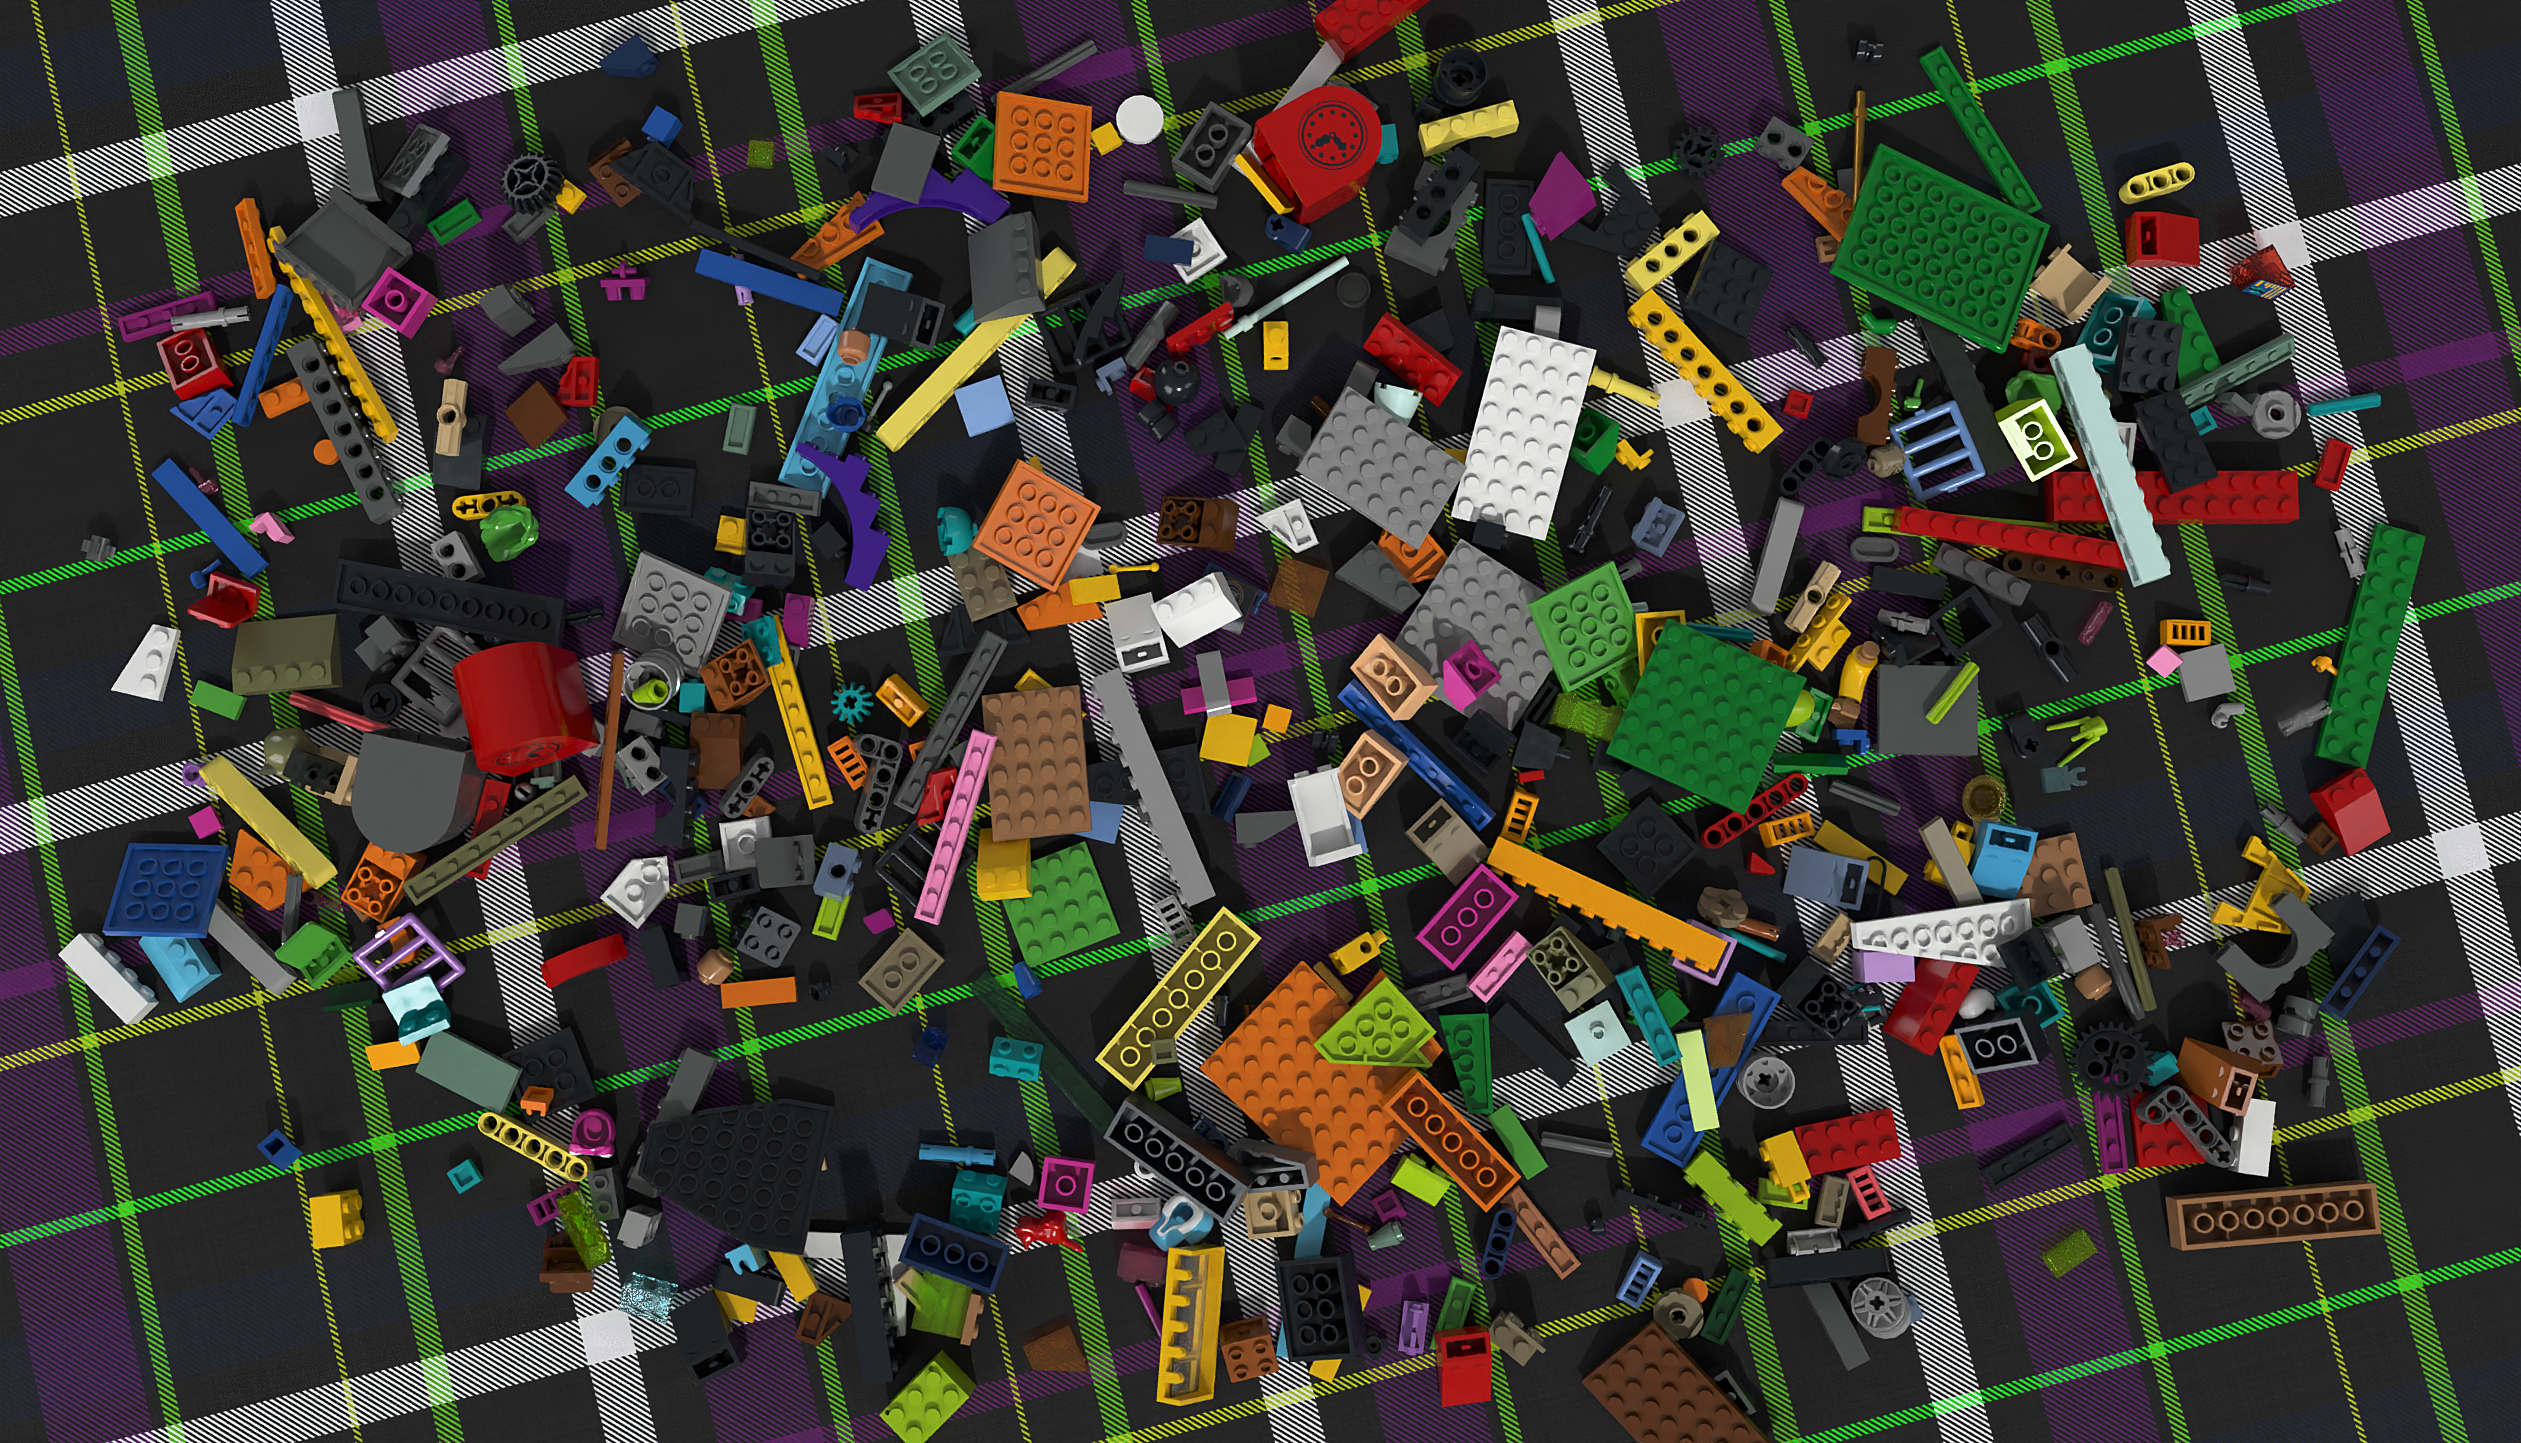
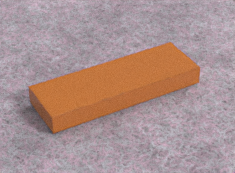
M796 977L721 984L722 1009L798 1001Z

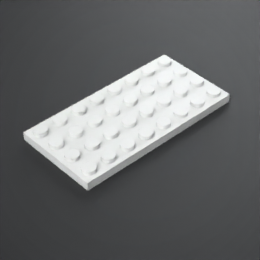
M1501 326L1464 463L1467 469L1460 479L1451 517L1475 523L1477 519L1506 526V531L1545 541L1597 350Z

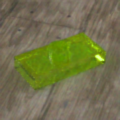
M2080 1229L2040 1257L2053 1276L2058 1279L2098 1250L2086 1232Z

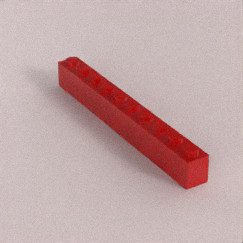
M1899 506L1894 509L1891 526L1892 532L2128 571L2118 543L2114 541L1907 506Z

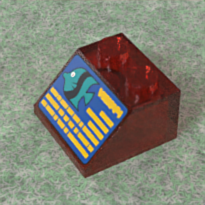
M2273 244L2246 257L2228 269L2230 279L2238 287L2239 291L2271 301L2297 287Z

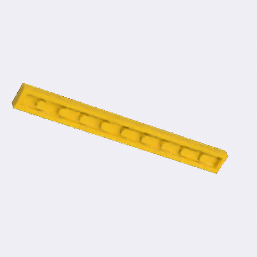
M281 226L270 229L267 245L272 253H275L272 244L274 240L281 244L287 239ZM279 261L280 269L283 273H287L293 291L296 294L298 293L302 299L305 312L312 316L318 334L323 335L327 350L338 361V368L341 374L346 375L349 380L352 393L360 399L364 414L367 417L369 416L374 423L375 433L378 437H382L385 444L394 442L399 430L321 295L313 287L310 280L300 278L294 272L291 265L288 263L283 264Z

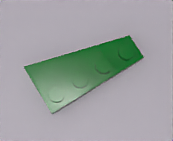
M2185 285L2161 294L2159 300L2163 320L2165 322L2184 324L2176 373L2178 382L2176 387L2179 389L2221 367L2222 364Z
M1488 1013L1438 1015L1468 1114L1493 1113Z

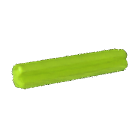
M1970 661L1963 667L1926 715L1928 721L1933 724L1940 722L1979 672L1980 668L1975 663Z

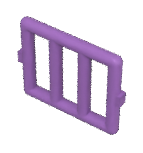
M411 912L404 915L387 929L382 927L375 933V937L353 953V959L385 991L418 978L442 959L453 969L434 982L440 994L444 992V987L466 971L465 966ZM409 924L419 933L417 937L377 966L366 957ZM425 942L436 951L394 983L383 974Z

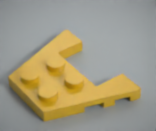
M2250 836L2241 856L2264 867L2243 912L2225 902H2218L2210 922L2290 934L2287 925L2266 905L2284 888L2291 891L2305 904L2311 890L2289 868H2286L2277 859V856L2261 843L2262 841L2258 837Z

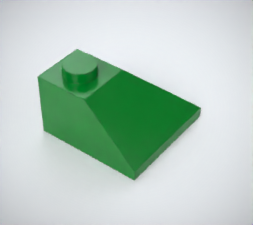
M1586 407L1578 417L1569 455L1585 469L1600 475L1615 458L1620 424Z

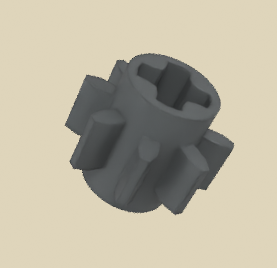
M92 535L90 541L83 540L81 551L87 552L86 559L105 563L106 558H114L116 548L110 546V539Z

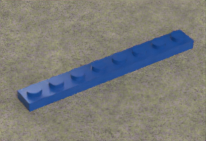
M1355 679L1337 696L1370 729L1375 730L1408 756L1410 760L1407 764L1478 832L1493 819L1496 813L1398 720L1394 721L1380 703Z

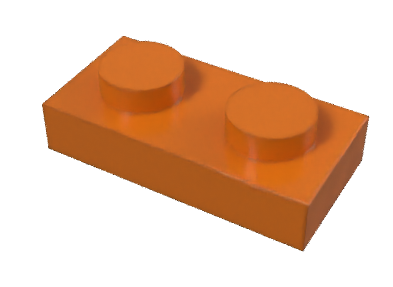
M299 377L258 395L264 412L270 419L311 401Z

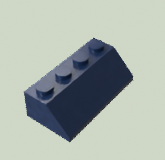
M919 1211L915 1213L898 1261L993 1295L1013 1245Z

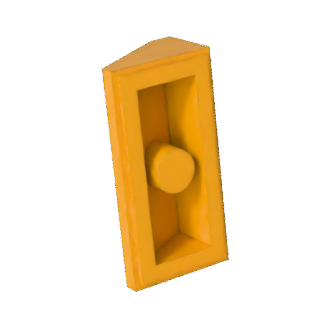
M898 674L887 678L875 694L909 728L930 708V705Z
M420 1040L402 1046L400 1041L365 1047L373 1071L419 1063L422 1057Z

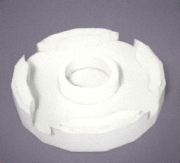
M1144 95L1126 99L1119 106L1116 114L1119 132L1128 142L1134 144H1147L1161 134L1164 126V116L1160 105L1152 98Z

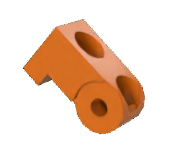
M403 916L394 918L376 927L378 930L382 927L387 929ZM410 924L389 939L393 946L392 954L415 938ZM420 947L399 961V963H409L417 960L421 952Z

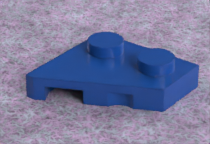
M221 386L170 407V411L211 440L233 415L238 398Z

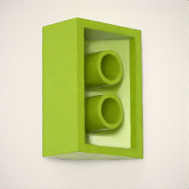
M2043 397L2016 401L1994 413L2000 428L2032 482L2077 459L2074 450Z

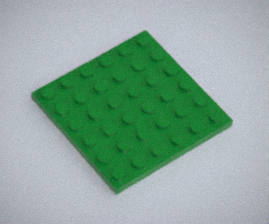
M1668 618L1606 754L1745 815L1807 678Z

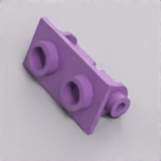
M1404 1300L1398 1351H1404L1408 1355L1423 1354L1429 1303Z

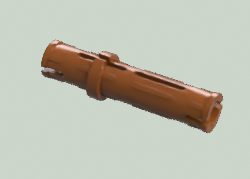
M1707 915L1706 918H1704V920L1706 921H1713V919L1709 918ZM1746 917L1744 922H1740L1738 927L1734 928L1770 939L1774 942L1779 936L1776 932H1780V926H1774Z

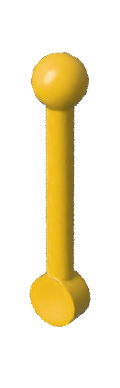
M1154 562L1151 565L1117 567L1112 564L1108 570L1113 575L1120 571L1151 570L1157 572L1159 564Z

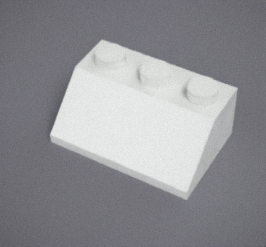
M1222 572L1211 573L1150 605L1160 627L1179 648L1243 616Z

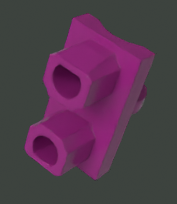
M626 260L620 261L619 268H612V275H620V278L600 280L601 288L606 287L608 300H622V287H630L631 300L646 299V286L650 285V277H630V275H637V267H629Z

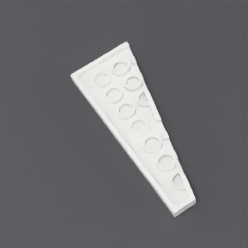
M2029 898L1850 923L1853 948L2001 968L2007 967L1996 947L2017 938L2032 928Z

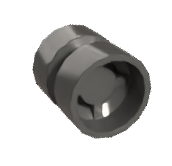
M2286 995L2282 1006L2285 1013L2279 1015L2275 1028L2292 1035L2309 1038L2312 1028L2310 1019H2315L2319 1005L2300 997Z

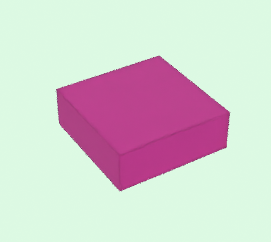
M211 805L188 817L199 839H204L224 828L215 807Z

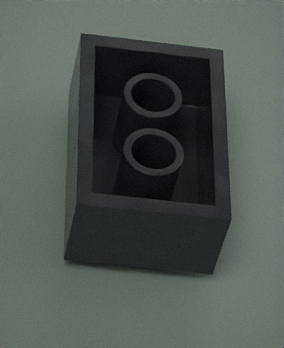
M2032 1005L1964 1019L1954 1029L1972 1075L2039 1064L2051 1052Z

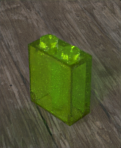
M924 1271L911 1328L961 1339L972 1287Z

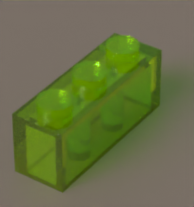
M1564 691L1563 694L1559 693L1556 695L1549 724L1611 742L1624 715V708L1611 705L1610 708L1601 706V701L1587 698V701L1577 698L1578 694L1573 692L1566 693Z
M581 1190L557 1199L560 1221L587 1270L612 1261L609 1240Z

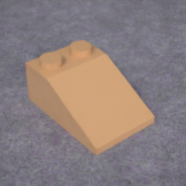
M1379 633L1350 667L1394 721L1411 719L1439 686L1423 666L1382 633Z
M1373 729L1361 735L1339 766L1341 772L1337 773L1345 807L1360 820L1363 819L1410 760L1408 756Z

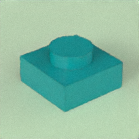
M2206 406L2190 414L2200 436L2218 427Z
M471 1158L447 1172L448 1177L459 1194L484 1180Z

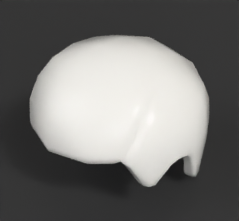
M1976 988L1967 992L1958 1012L1963 1019H1971L1981 1015L1986 1009L1994 1010V1005L1998 1006L1999 1004L1987 989Z

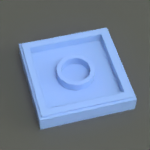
M1000 375L954 390L970 437L1016 422Z

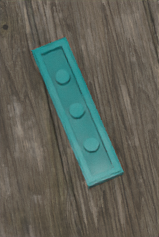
M1636 965L1616 975L1615 978L1658 1066L1661 1068L1683 1057L1639 966Z

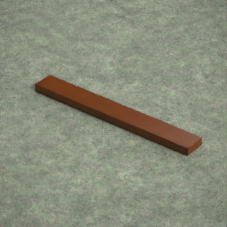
M613 651L611 654L593 840L595 847L606 850L625 660V654L622 651Z

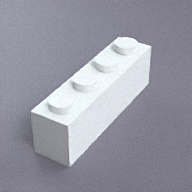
M79 933L58 955L126 1025L139 1023L159 1003L154 997L155 993L137 980L138 976L134 971L125 968L120 963L121 959L116 953L108 951L103 945L104 941L94 933Z

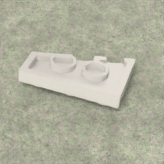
M153 624L111 690L163 701L181 631Z

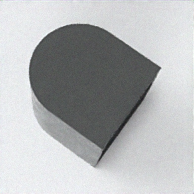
M400 727L364 732L351 797L354 820L359 830L370 842L386 851L413 853L460 836L474 823L488 772L477 768L471 742Z

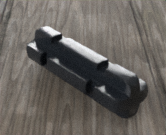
M601 607L590 608V611L585 609L568 613L565 618L564 628H568L569 625L573 627L591 623V620L595 622L603 620L604 612Z

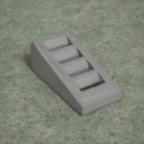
M1175 894L1152 905L1176 948L1198 937ZM1174 903L1175 907L1165 913L1161 911L1162 908ZM1179 912V917L1167 922L1166 918ZM1182 920L1184 921L1185 925L1172 931L1171 926ZM1186 929L1189 930V934L1177 940L1175 935Z

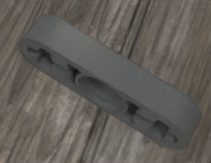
M762 753L754 755L719 802V808L727 817L736 818L740 816L774 770V763L769 757ZM759 763L765 765L763 769L758 767ZM751 773H754V774L757 775L758 777L755 779V778H754L752 775H750V774H751ZM751 780V788L748 791H742L741 786L743 782ZM736 793L740 794L742 799L736 796ZM730 803L736 805L733 809L728 807Z

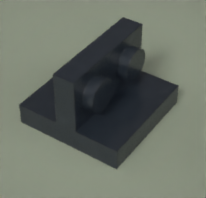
M2033 927L2017 938L1996 947L2020 992L2065 972L2041 928L2036 929V927Z

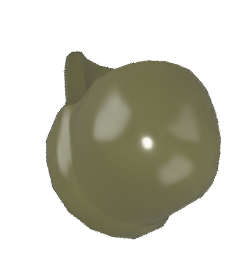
M282 728L272 731L266 736L264 741L265 762L262 769L259 770V774H277L283 779L291 780L283 776L282 773L293 748L295 747L316 755H321L320 749L303 730Z

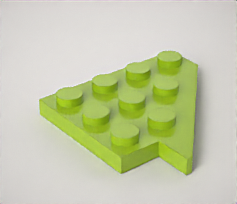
M1384 977L1320 1036L1313 1045L1329 1063L1431 1067L1432 1064L1420 1052L1419 1048L1436 1031L1391 981Z

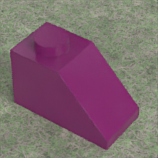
M786 594L783 631L788 645L809 648L816 600L811 596Z

